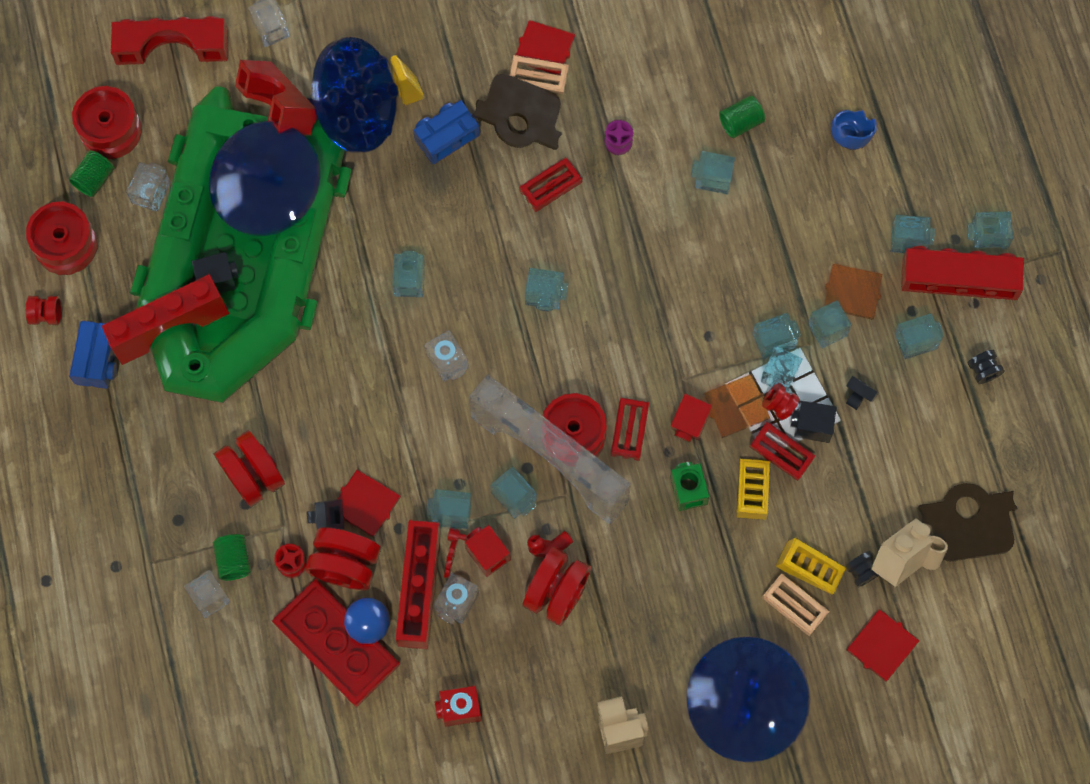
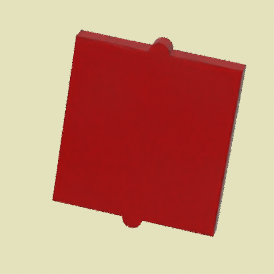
M529 20L523 37L519 38V47L515 56L565 64L566 59L570 58L569 51L575 34ZM533 67L548 73L561 75V71Z
M356 470L347 485L341 487V494L337 499H342L344 520L370 536L375 537L384 522L390 520V513L401 496L359 470Z
M879 609L846 651L863 663L864 669L869 668L887 682L919 640L905 630L901 622H895Z

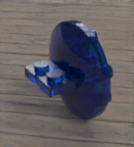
M357 37L337 39L329 43L322 50L314 67L312 94L307 97L314 106L318 120L327 136L338 147L351 153L372 151L378 148L391 135L396 113V98L398 96V87L393 82L387 58L381 56L370 43Z
M272 121L248 125L233 134L222 145L213 161L209 177V191L213 206L224 222L241 233L252 236H270L285 231L296 224L307 213L316 197L320 182L319 160L309 140L293 127L279 133Z
M738 637L716 645L699 660L691 674L687 688V709L690 721L697 735L715 753L734 761L758 762L781 754L798 739L806 725L810 711V690L807 678L800 664L783 647L762 638Z

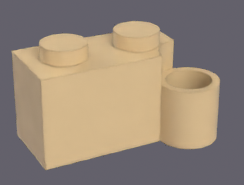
M915 518L882 543L871 570L896 587L921 567L929 570L938 569L946 554L948 545L940 537L929 536L930 528Z
M622 696L597 702L600 715L599 727L606 755L643 745L644 737L647 736L648 732L644 713L638 714L637 708L626 710Z

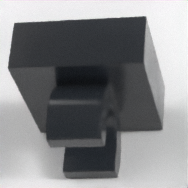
M852 376L846 386L853 390V393L846 404L857 410L864 398L873 402L879 392Z
M342 499L315 502V511H306L307 523H316L317 529H344Z

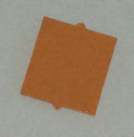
M833 264L829 283L825 285L827 294L824 310L874 320L877 301L881 299L879 291L883 274Z
M752 374L704 393L707 403L713 406L710 418L715 420L722 438L770 419L767 410L762 407L764 395L759 393Z

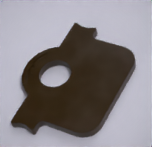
M508 74L496 75L491 82L486 101H476V110L472 117L493 125L498 137L509 146L523 148L536 142L557 150L558 140L562 135L561 132L555 129L561 107L559 97L553 92ZM511 116L521 117L527 124V131L523 134L513 133L507 125L508 118Z
M962 483L951 488L944 497L943 502L918 506L922 515L921 522L929 524L932 527L933 536L940 537L948 545L943 558L945 561L951 562L1004 554L1014 545L1015 539L1009 512L1017 510L1013 500L1014 491L988 495L983 488L975 484ZM963 497L974 499L979 506L978 515L971 519L961 517L956 510L957 501Z

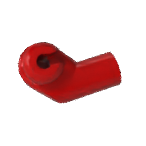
M565 531L552 541L542 539L539 535H533L527 541L529 552L534 556L545 558L551 548L555 547L563 551L573 543L572 538Z

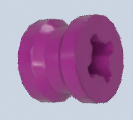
M615 120L608 124L604 140L606 149L614 155H624L629 152L633 144V129L629 123Z

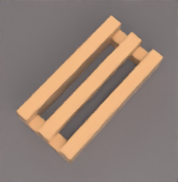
M514 55L510 76L516 77V75L559 82V85L520 79L550 92L564 94L569 65ZM518 64L561 71V76L519 69L517 67Z
M782 573L762 597V599L809 637L829 613L826 608ZM783 584L787 589H789L792 593H794L797 597H799L802 601H804L807 605H809L812 609L819 613V615L815 617L803 606H801L798 602H796L793 598H791L787 593L780 589L779 586ZM775 593L777 596H779L782 600H784L787 604H789L792 608H794L798 613H800L812 624L808 625L805 621H803L800 617H798L795 613L788 609L784 604H782L779 600L772 596V594Z

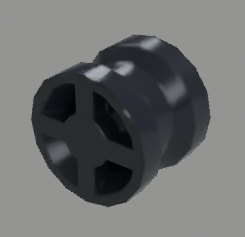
M994 350L982 352L968 361L969 367L975 370L977 374L975 379L978 384L992 381L1005 372L1003 366L997 363V354Z
M870 551L859 555L845 565L847 572L854 575V583L858 588L879 576L871 570L874 562Z

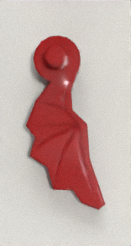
M451 527L447 540L452 542L445 566V578L450 577L459 539L467 540V535L461 534L460 529Z

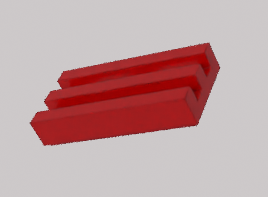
M567 157L521 185L519 191L526 197L527 202L532 205V209L536 213L581 184L582 177ZM564 168H567L568 171L561 174L557 178L549 181L548 183H546V185H544L543 187H541L540 189L536 190L531 194L530 190H532L542 182L546 181L553 175L557 174ZM573 176V178L570 179L569 181L565 182L564 184H562L561 186H559V187L556 188L555 190L551 191L550 193H548V194L545 195L544 197L540 198L539 200H536L537 198L541 197L542 195H544V194L547 193L548 191L552 190L553 188H555L556 186H558L559 184H561L562 182L566 181L567 179H569L570 177Z
M620 397L611 449L612 457L622 456L625 459L629 457L640 461L649 402ZM625 405L631 406L625 444L624 449H619ZM639 407L642 408L636 450L631 451L630 445L636 409Z
M769 422L765 423L749 446L797 481L816 456ZM766 432L772 434L774 437H776L784 444L789 446L791 449H793L801 456L806 458V460L804 462L799 460L797 457H795L787 450L782 448L780 445H778L770 438L765 436ZM761 441L767 446H769L771 449H773L778 454H780L788 461L793 463L795 466H797L799 470L797 471L796 469L791 467L782 459H780L772 452L767 450L765 447L760 445L759 442Z

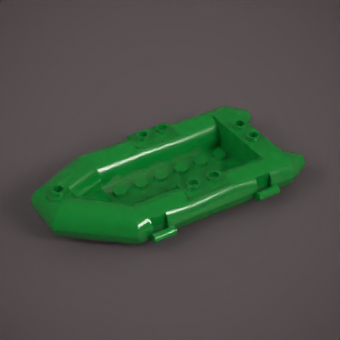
M215 86L193 107L185 137L178 134L174 136L167 162L176 165L175 173L148 267L143 265L137 266L130 294L139 297L137 308L144 306L196 281L192 264L193 260L224 252L227 253L230 262H236L239 278L234 279L237 289L220 293L230 314L205 326L194 323L173 326L159 334L151 343L150 349L164 391L224 403L292 345L296 340L298 329L311 330L318 302L313 299H306L332 198L333 196L345 197L352 172L348 167H341L347 138L341 114L338 110L328 107L324 108L317 115L316 122L312 126L311 135L278 134L268 123V117L235 111L230 91L224 87ZM339 174L336 189H334L332 186L333 180ZM305 306L300 322L298 320L300 307Z

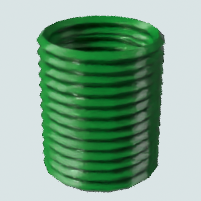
M752 95L719 112L721 124L731 138L738 137L765 122L763 108Z
M89 150L68 179L77 190L89 197H94L115 168L106 157L94 150Z
M224 535L212 542L214 544L213 548L219 579L230 581L250 575L251 568L244 535Z

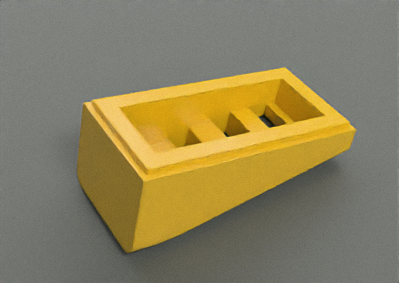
M397 55L392 56L390 62L393 80L402 103L406 106L422 100L424 95L417 77Z
M740 459L737 518L766 520L768 515L770 461ZM746 467L763 469V474L746 473ZM745 479L762 480V485L745 483ZM745 490L762 491L761 495L745 494ZM744 500L760 501L761 506L744 505Z
M796 538L786 543L776 563V567L831 595L834 594L846 570L841 564ZM797 552L799 554L795 562L793 563L791 562V559L794 553ZM807 557L810 560L804 570L801 566ZM819 563L821 564V566L819 568L817 575L815 576L812 573L815 569L816 564ZM830 568L833 571L828 581L825 582L823 578L827 569Z

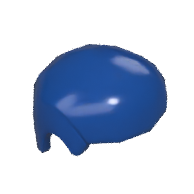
M850 110L840 111L831 122V132L834 140L840 146L849 150L864 148L877 131L876 120L874 118L871 120L867 119L863 110L856 112Z
M361 598L348 607L344 617V626L349 636L357 642L372 644L381 640L387 634L390 626L389 611L382 602L374 598Z

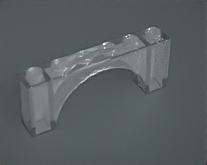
M487 374L469 395L471 418L493 435L497 432L506 433L540 454L574 485L584 498L587 507L611 525L628 504L630 482Z

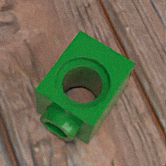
M684 462L676 465L675 469L671 470L670 480L678 511L708 505L709 493L701 463L693 465L692 462ZM685 479H691L696 483L697 487L693 490H686L682 487L681 482Z

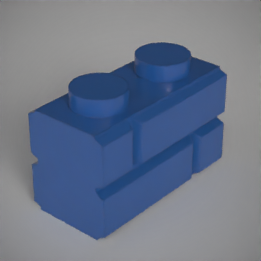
M460 100L455 104L452 102L445 104L439 110V114L433 118L426 117L416 124L415 129H413V134L417 145L425 153L431 164L434 165L480 136V127Z
M80 321L69 375L74 384L107 389L109 388L110 380H115L117 374V363L114 362L115 354L101 327L106 323Z

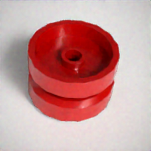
M110 86L94 87L83 93L75 102L72 111V122L87 151L94 150L109 160L121 158L130 153L138 144L142 134L141 121L129 96L119 88Z
M64 201L48 203L40 207L30 217L26 226V240L38 262L49 272L58 275L75 274L85 269L93 261L97 252L96 234L85 213L74 204Z
M579 393L563 394L551 401L544 410L541 420L542 444L551 459L567 467H580L594 461L603 451L606 441L607 424L605 413L599 403L589 396Z
M247 430L236 438V446L243 455L241 458L227 445L214 452L213 455L241 497L251 508L263 500V493L256 481L260 480L263 486L272 493L284 486L285 481L277 470V465L268 451Z
M334 528L317 529L313 545L319 552L309 555L305 567L306 573L336 586L354 590H368L373 578V572L367 566L377 563L381 551L380 545L352 532Z
M553 547L547 553L535 573L522 606L537 614L545 608L550 600L546 611L547 620L561 627L577 605L591 572V566L576 560L570 564L564 573L568 563L567 554Z

